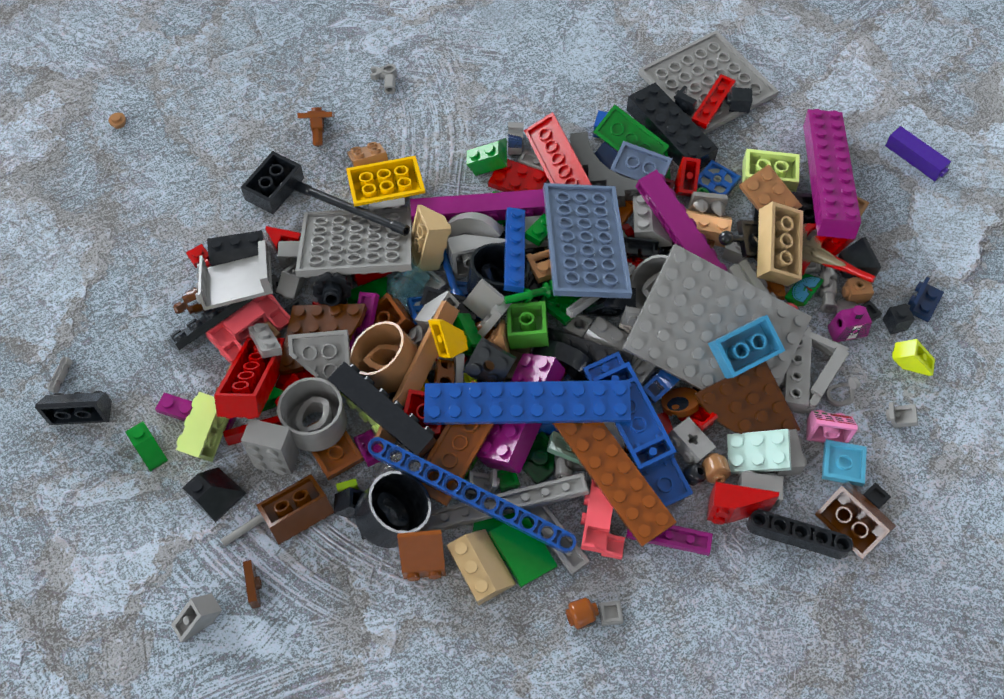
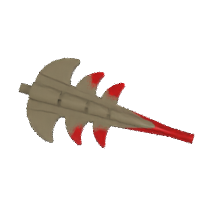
M803 224L802 275L805 274L809 264L814 262L855 275L871 283L875 281L876 276L854 267L821 248L830 237L816 235L810 241L807 240L808 235L816 229V224Z

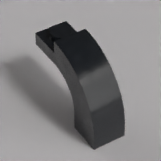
M549 340V346L535 347L532 353L533 355L556 357L564 367L565 372L574 381H588L583 368L594 363L578 349L553 340Z

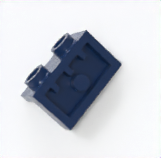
M926 277L923 282L919 281L914 290L917 294H912L907 303L910 305L909 309L913 316L926 322L930 321L944 291L927 284L930 280L929 277Z

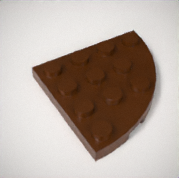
M337 304L335 306L293 305L279 367L280 375L299 373L305 369L289 355L288 335L348 330L350 342L352 340L351 336L357 327L360 328L367 311L366 304Z
M766 361L734 378H724L694 393L696 400L704 411L709 414L712 412L717 414L718 418L716 421L732 432L742 434L781 429L800 430Z

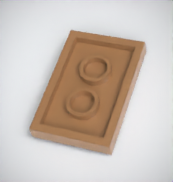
M769 164L739 185V188L758 212L759 209L772 201L798 210L802 207L801 203Z

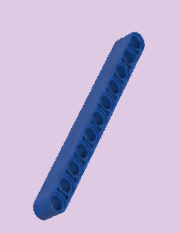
M374 437L369 441L368 450L375 459L401 472L414 476L419 481L562 553H569L575 548L576 538L572 533L383 438ZM376 444L384 446L383 450L379 453L373 452ZM393 454H402V459L399 462L391 461ZM418 462L421 464L420 469L415 472L411 471L410 465ZM433 471L439 473V478L436 481L428 479V475ZM450 481L458 483L457 489L452 491L447 489L446 486ZM474 490L477 493V497L473 500H468L465 497L466 492ZM486 500H494L496 506L490 510L486 509L484 506ZM512 509L515 512V516L512 519H506L503 516L504 510ZM525 518H530L533 520L534 526L526 529L523 527L522 521ZM550 528L553 536L551 538H544L541 535V530ZM563 537L571 539L572 546L570 548L562 547L560 540Z

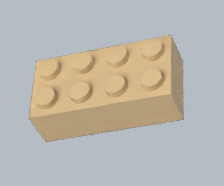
M772 201L759 209L757 278L785 286L802 280L803 211Z

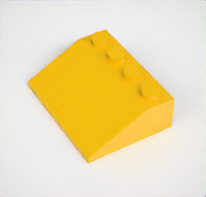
M416 156L346 168L354 207L426 193Z

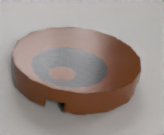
M679 387L666 392L661 400L663 412L668 416L677 415L680 418L696 413L700 406L694 396V393L697 391L688 387Z

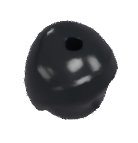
M691 464L682 472L691 486H695L706 479L705 470L700 464Z

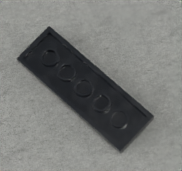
M253 299L206 310L202 313L203 316L201 318L188 322L185 329L175 331L167 341L172 347L181 350Z

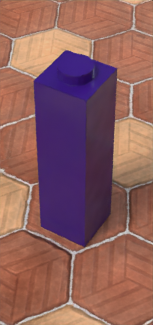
M902 126L890 134L885 144L888 149L934 182L940 177L944 178L950 170L948 167L952 161Z

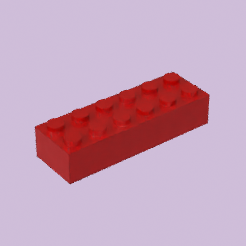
M247 337L214 394L217 417L228 419L235 417L259 418L280 375L279 367L282 355L262 358L252 338ZM276 338L283 350L285 338Z

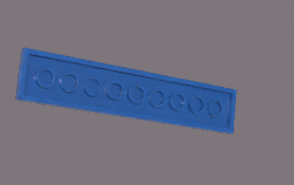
M630 380L425 383V425L631 422Z

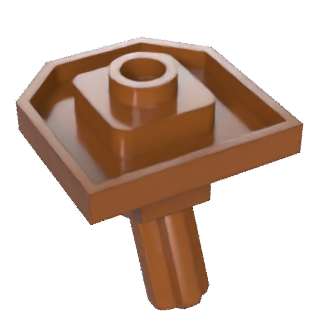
M322 107L311 108L312 111H307V113H297L299 119H310L313 145L317 147L322 146L324 118L335 117V112H326L322 110Z

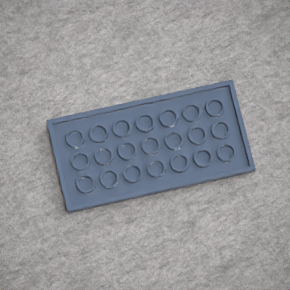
M544 183L543 193L553 296L631 299L632 288L616 187Z

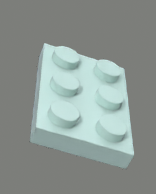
M788 429L727 434L728 464L731 475L741 474V472L745 471L760 473L791 470L790 432Z

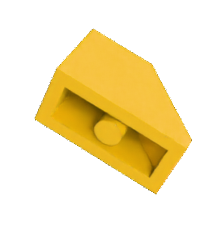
M442 319L428 320L439 357L452 358L469 350L467 338L463 330Z

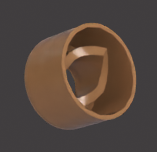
M384 321L368 327L358 336L352 346L350 360L360 370L359 374L362 377L367 375L375 382L373 385L378 390L382 388L387 393L397 392L419 347L396 323Z

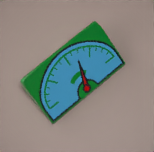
M805 273L802 275V280L796 282L785 295V299L797 307L805 306L824 280Z

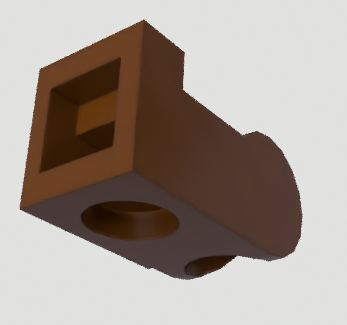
M437 359L434 383H454V361Z

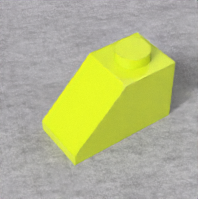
M918 339L895 343L892 358L902 369L933 376L935 359Z

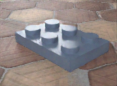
M623 141L610 170L633 180H639L656 169L666 177L672 163V158Z

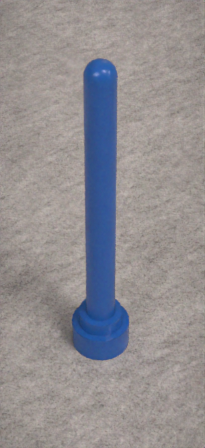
M445 249L442 263L451 288L450 293L465 297L463 290L458 288Z

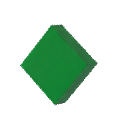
M503 470L497 471V478L500 479L499 489L501 493L520 487L516 473Z

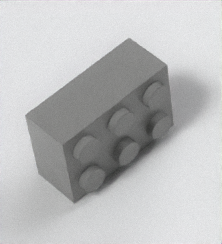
M249 419L241 442L253 466L260 470L270 469L281 475L285 473L292 474L299 451L293 440L290 428Z

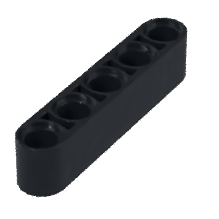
M763 510L753 511L746 523L748 531L752 534L836 559L846 557L853 548V541L848 535ZM754 519L759 520L762 525H757ZM774 525L780 526L783 531L776 530ZM795 531L800 532L803 535V538L798 537ZM816 537L821 538L824 544L819 543ZM837 543L843 545L845 550L840 549Z

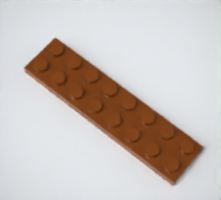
M603 422L552 423L641 547L677 523Z

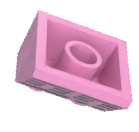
M822 410L811 411L807 418L806 440L824 443L827 439L849 443L858 430V425L852 416H846L843 413L832 414L825 413Z

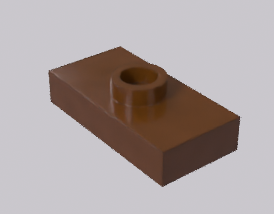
M252 560L244 561L243 568L248 603L252 609L261 607L259 589H262L261 579L256 574V567Z

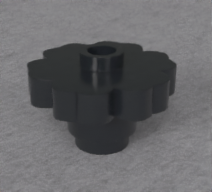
M325 272L318 276V281L313 283V296L318 298V303L321 305L335 306L337 304H346L347 298H350L352 295V284L347 282L346 275H341L338 272L333 275L330 272Z

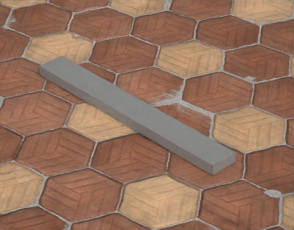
M584 473L496 494V496L527 510L588 495L589 491ZM488 499L485 501L484 506L490 510L496 506L494 500ZM464 503L432 510L425 528L426 531H443L491 519L492 517ZM506 509L504 510L503 515L515 512L512 509Z

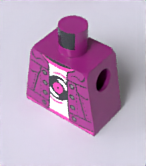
M856 305L854 308L839 311L827 328L834 342L867 337L872 321L866 307Z

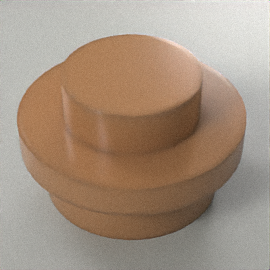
M118 112L110 115L108 121L111 126L119 129L125 126L126 117L123 113Z

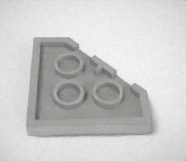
M348 330L288 335L289 355L316 378L328 381L329 376L343 361L348 365L351 364Z

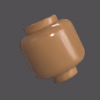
M712 453L707 455L702 462L706 480L710 483H724L731 475L728 460L723 455Z

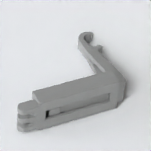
M807 327L803 336L812 337V346L830 357L810 390L809 406L806 410V413L810 414L811 411L815 410L849 354L847 352L849 348L811 332V327Z

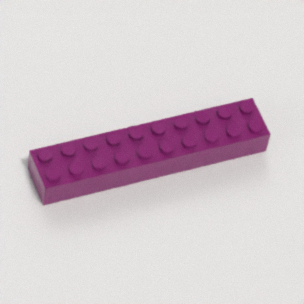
M808 109L803 128L817 236L855 239L861 224L843 113L836 110Z

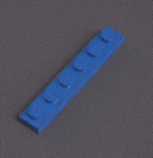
M507 207L504 291L522 293L524 291L525 210Z

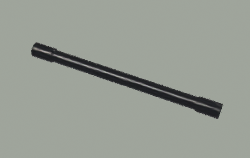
M298 181L294 186L295 191L336 206L389 228L403 236H407L410 232V227L406 224L393 221L359 206L354 207L352 203L322 192L303 182Z

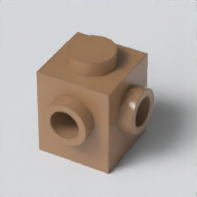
M858 277L847 279L842 287V296L846 301L856 302V304L868 302L874 294L871 282Z

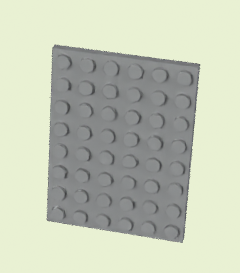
M674 244L622 349L702 390L725 378L708 343L759 317L768 315L785 349L784 352L766 361L778 386H780L812 317Z

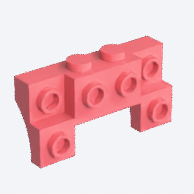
M273 294L253 299L205 332L207 339L220 351V354L232 364L242 347L241 343L247 337H251L248 327L254 326L257 323L265 324L269 321L280 331L289 324L290 315L282 308Z
M592 479L590 493L585 495L584 499L587 512H582L580 525H584L581 549L601 553V556L622 560L625 537L609 533L613 507Z

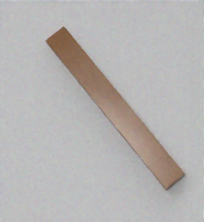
M441 301L433 319H442L453 325L459 310L447 301ZM430 326L392 402L397 400L404 408L409 389L421 390L438 356ZM381 426L379 427L375 437L383 438L395 444L396 439Z

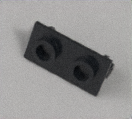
M624 237L626 255L637 256L638 252H641V257L649 258L658 255L659 240Z

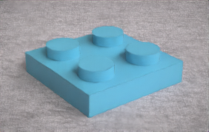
M826 439L824 442L822 479L840 483L849 482L852 485L863 487L865 484L867 447Z

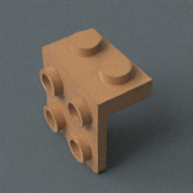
M377 142L368 143L367 146L361 148L353 147L350 149L351 151L347 152L353 167L388 161L386 151Z

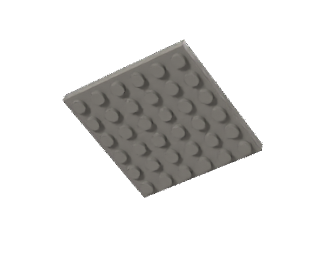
M717 30L640 68L638 73L649 85L656 83L674 102L676 91L681 90L684 85L687 86L686 95L697 100L694 113L691 116L686 114L690 119L720 74L736 80L734 87L752 88L753 102L750 110L775 98L779 93ZM725 99L707 129L699 128L704 134H707L744 113L729 112V104H726Z
M410 206L397 209L390 207L384 208L383 211L374 212L393 221L408 225L410 232L407 236L398 234L389 228L345 210L304 212L295 269L296 277L309 278L311 276H319L325 272H330L332 275L336 272L341 275L412 271V221Z

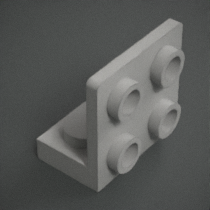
M484 279L478 282L463 302L466 307L483 320L480 323L483 327L478 332L483 338L512 304H505L504 296Z

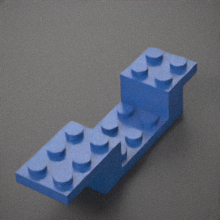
M616 352L584 367L583 372L588 381L630 380L631 422H614L629 451L628 457L665 507L693 495V491L674 457L677 451L629 362L624 363L620 353Z

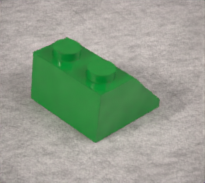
M506 138L467 150L466 164L475 176L507 167Z

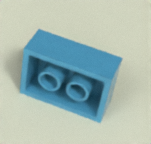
M768 315L759 317L708 343L724 377L727 379L734 378L785 351Z

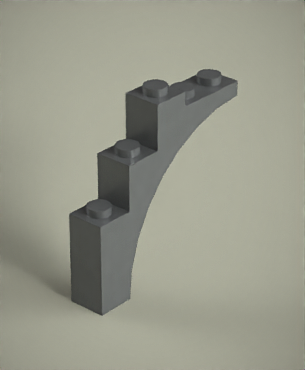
M588 132L570 133V144L592 185L615 186L619 207H626V201H633V196L641 195L636 188L638 180L621 176L599 161L590 146Z

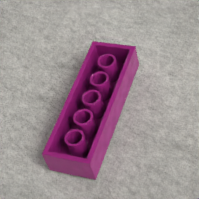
M523 353L510 382L561 381L565 369L556 357ZM542 423L495 424L476 457L489 468L520 474Z

